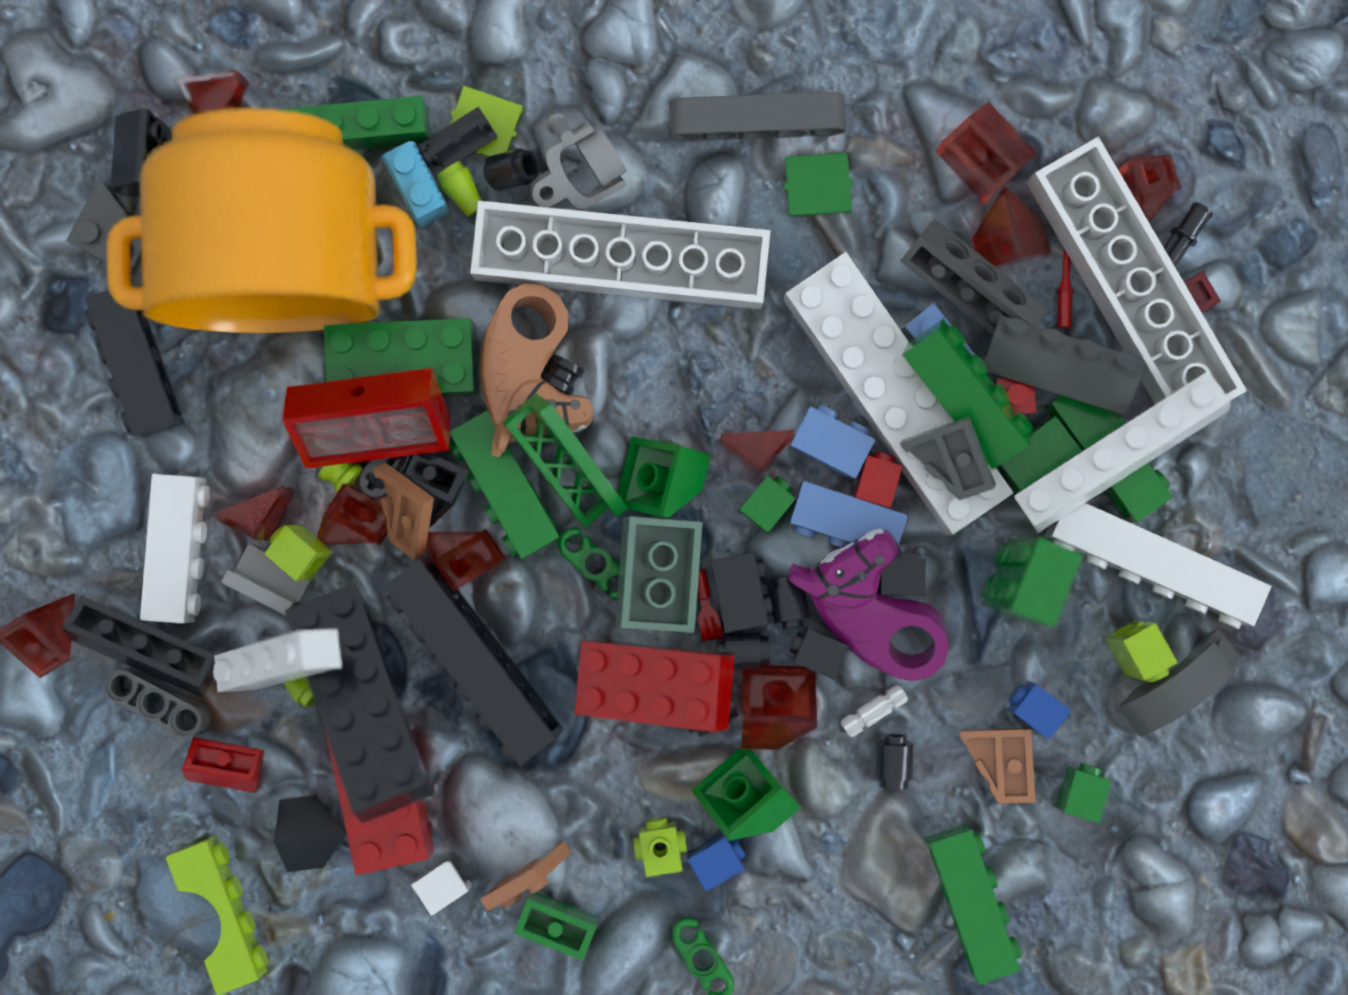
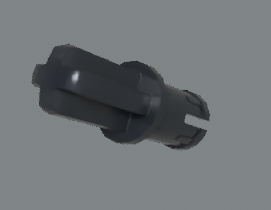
M1195 202L1191 205V208L1178 227H1173L1170 230L1171 237L1163 247L1175 267L1189 247H1194L1197 244L1196 237L1213 216L1212 211L1201 203Z

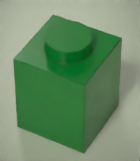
M766 476L738 511L765 533H768L796 499L790 494L793 488L779 476H776L773 480Z
M1080 763L1079 769L1067 766L1056 808L1064 813L1100 823L1112 780L1101 776V768L1089 764Z

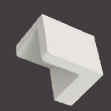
M447 860L432 871L428 870L417 877L411 886L432 916L467 893L472 883L469 879L463 881L451 861Z

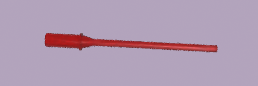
M1065 249L1063 250L1062 281L1059 289L1056 290V293H1058L1056 328L1071 329L1073 293H1075L1070 282V258Z

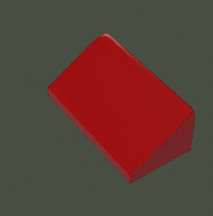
M193 737L182 772L188 781L256 793L265 751L263 749Z

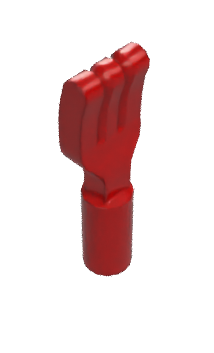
M706 569L699 570L697 599L700 600L701 610L697 615L702 642L709 639L724 638L719 613L710 604L709 598L711 593Z

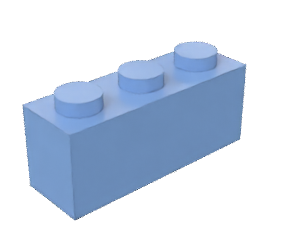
M803 481L800 484L788 524L794 525V533L812 539L815 538L816 533L830 537L828 544L839 548L879 528L892 533L899 546L908 515Z

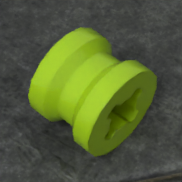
M353 463L323 466L318 477L324 482L329 481L334 485V491L339 496H342L359 480L364 468L359 464Z

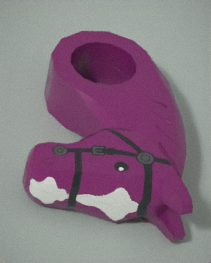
M879 528L872 530L851 543L828 553L812 568L792 564L789 569L791 573L788 579L797 587L810 593L823 621L842 643L848 645L850 651L871 667L898 679L916 681L931 677L945 664L949 650V637L944 617L930 604L888 597L877 593L883 570L898 555V543L893 534L888 530ZM916 626L929 632L933 642L925 651L911 655L897 650L890 642V638L902 627Z

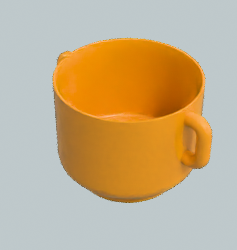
M221 110L193 115L177 122L172 128V141L154 150L142 165L140 175L141 216H131L117 222L109 232L107 239V283L110 294L118 304L126 309L143 310L145 317L157 323L201 331L296 333L324 330V325L365 323L379 315V300L400 297L409 291L415 281L417 270L416 237L413 221L405 211L396 206L376 205L373 170L360 154L343 145L342 131L336 125L326 120L310 115L279 110ZM377 228H390L393 233L394 272L391 276L378 277ZM142 238L143 287H133L131 283V242L134 239Z

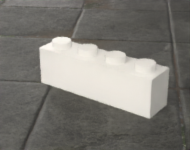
M152 474L140 620L190 623L194 622L195 616H198L200 612L201 597L197 594V583L202 578L204 572L203 558H200L201 543L205 542L207 535L206 522H203L204 507L208 506L210 499V489L206 485L205 478Z
M337 629L296 631L215 655L213 675L217 681V691L257 690L341 668Z

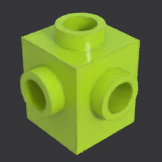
M666 817L645 821L646 826L639 828V838H633L636 860H643L646 877L683 871L681 853L687 852L684 830L677 831L676 822H667ZM662 842L666 846L664 848H657L655 844Z

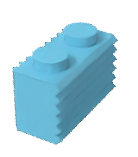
M408 141L381 156L413 220L419 228L425 227L450 213L451 209L447 205L415 142Z

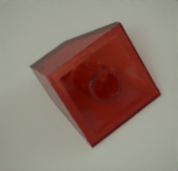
M761 665V669H742L741 749L778 750L817 728L815 671L803 666Z

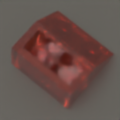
M990 102L964 120L941 142L935 151L984 204L1038 154Z

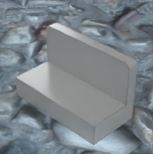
M248 545L236 569H227L221 583L287 616L285 610L300 604L312 580L295 581L264 554L266 551L254 545Z

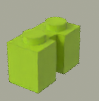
M1134 620L1104 637L1125 676L1144 681L1148 679L1149 682H1155L1170 673L1168 668L1178 663L1156 623H1144L1143 621Z

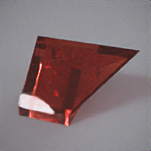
M235 70L175 78L193 115L238 109L249 86L247 79Z
M1172 155L1136 156L1118 169L1149 223L1172 194L1181 189Z
M1004 186L971 238L974 250L996 268L1051 254L1042 219Z
M794 430L721 434L720 444L759 477L794 438Z
M343 483L323 514L317 539L324 545L377 543L381 545L388 534L386 527L387 519L383 513L381 502L365 494L355 485Z
M281 486L214 514L219 522L254 540L270 541L271 536L281 524L293 492L291 487Z
M486 529L481 532L428 533L426 546L430 556L453 591L464 589L506 559Z
M75 593L26 612L0 628V644L39 678L44 677L71 660V640L68 639L62 627L74 608Z

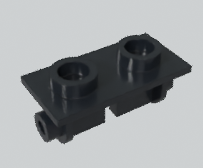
M478 106L418 146L427 162L438 175L450 165L458 161L461 162L497 139L498 136Z

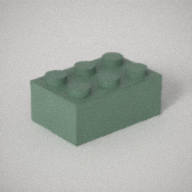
M623 517L615 626L627 629L694 633L703 522Z

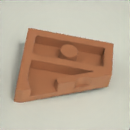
M383 463L376 466L374 469L375 478L384 480L387 496L380 500L383 513L387 519L386 527L389 540L415 561L425 556L434 498L389 464Z
M1031 728L960 730V738L966 745L998 804L1036 803Z
M564 841L560 842L538 861L534 859L497 883L480 898L482 904L487 911L500 904L506 909L523 897L521 895L523 891L528 890L530 894L535 893L549 882L546 876L572 852Z

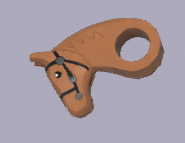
M524 283L509 290L493 312L483 333L480 352V379L483 397L492 423L495 426L491 453L495 457H500L510 442H517L502 421L535 393L552 404L572 433L586 429L594 418V410L591 401L587 397L566 395L541 378L544 366L568 331V311L559 295L544 285ZM521 307L536 310L546 321L547 336L538 340L524 338L512 325L511 312ZM531 412L516 427L522 434L535 435L537 418ZM544 429L543 435H549Z

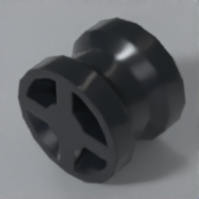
M553 354L550 359L551 367L549 371L542 374L541 378L558 391L566 395H573L575 391L573 385L577 379L582 378L585 370L567 359Z

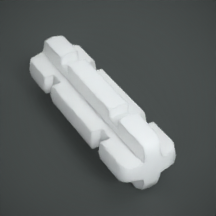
M892 686L885 691L886 694L884 696L880 694L857 709V714L853 715L851 713L842 719L841 725L848 736L855 737L864 731L862 729L864 726L870 727L891 713V708L894 706L898 708L906 703L908 697L901 686Z

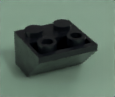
M140 108L120 114L115 119L110 188L122 196L141 197L140 175L142 165L154 150L172 141L170 127L148 109Z

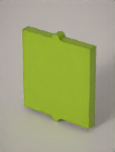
M463 86L456 109L450 113L452 116L450 125L479 106L498 138L475 153L489 157L508 151L512 139L517 137L515 130L523 106Z

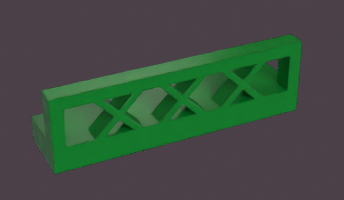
M535 393L502 421L507 430L584 528L606 510L618 518L628 509L627 505L552 404ZM532 412L537 418L535 435L522 434L516 425ZM544 429L549 435H543ZM528 441H534L533 448ZM542 442H555L557 445L555 461L542 460L540 458ZM548 467L553 468V473L548 469ZM562 468H574L576 470L574 486H561L559 482ZM581 493L594 494L598 502L583 514L579 509Z

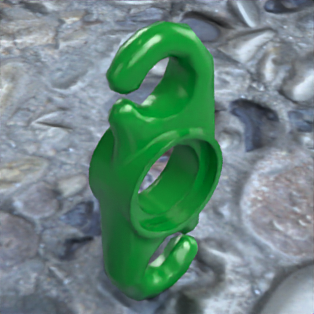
M572 527L564 530L557 542L560 554L585 577L596 582L602 591H608L610 579L614 576H619L620 563L608 552L593 544L588 536L581 538L582 545L579 550H569L567 547L568 539L580 536L581 530ZM599 553L605 558L606 566L601 573L591 574L586 570L585 560L590 554ZM611 591L609 597L617 600V591Z
M686 917L678 920L672 927V941L689 971L699 978L701 986L705 990L710 988L711 981L714 978H722L725 981L723 991H709L708 995H731L734 991V978L718 953L717 948L706 939L704 931L698 929L692 941H684L681 938V930L684 927L696 928L698 926L697 919ZM699 950H707L713 955L714 960L710 967L700 969L693 964V955Z

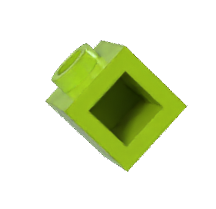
M285 525L277 529L271 536V545L264 554L295 581L313 580L333 551L302 525Z

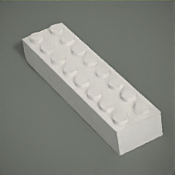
M1100 138L1093 139L1035 172L1026 182L1027 186L1124 352L1131 353L1135 357L1145 360L1141 381L1154 404L1156 405L1207 371L1210 372L1230 400L1246 392L1244 384Z
M478 201L470 274L475 281L522 285L524 283L538 284L553 289L761 309L764 301L771 230Z
M847 252L785 293L783 301L891 456L895 457V463L903 466L902 473L945 535H954L1013 494L996 468L992 470L990 467L996 482L995 488L958 500L946 489L943 481L934 478L924 469L925 465L912 453H906L901 448L900 442L903 439L954 422V420L902 356L909 343Z

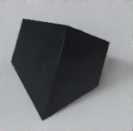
M431 453L402 456L396 468L399 473L434 498L429 528L455 504L469 473L468 470Z
M317 794L280 799L274 844L287 872L324 868L347 832L318 800Z

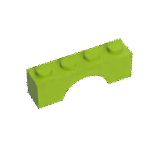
M217 835L167 855L165 858L178 892H191L204 897L214 906L219 915L221 923L220 939L213 953L204 961L216 995L224 994L259 980L267 972L268 958L263 946L258 945L253 933L255 931L254 919L248 910L245 911L240 898L243 895L241 884L236 876L232 877L228 866L230 856L226 845L223 842H219Z

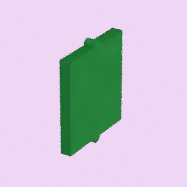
M848 153L785 157L786 183L783 189L787 191L789 217L852 212L850 187L853 184V180L849 178Z

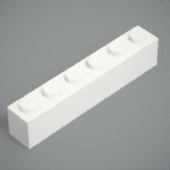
M1207 371L1014 496L1015 500L1036 532L1039 533L1227 413L1231 401L1210 372Z
M1084 503L1048 526L1044 537L1053 540L1055 544L1086 555L1085 562L1105 570L1107 565L1120 570L1118 576L1124 580L1138 585L1142 580L1153 585L1151 591L1160 596L1173 599V596L1176 595L1187 600L1184 606L1202 614H1206L1207 610L1219 614V622L1235 629H1239L1241 625L1255 626L1272 587L1087 503Z

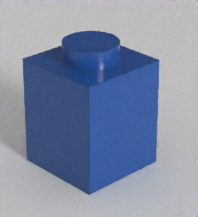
M1030 681L1026 685L1020 684L1016 687L1009 697L1011 704L1007 708L1010 713L1048 740H1050L1071 712L1069 708L1039 685Z
M722 832L688 852L687 860L707 892L744 870L741 859L746 854L737 839L729 841Z

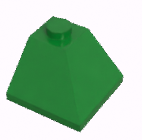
M632 436L617 493L629 510L668 519L702 491L711 455L682 445Z
M746 742L691 790L729 841L774 832L801 808L783 784Z

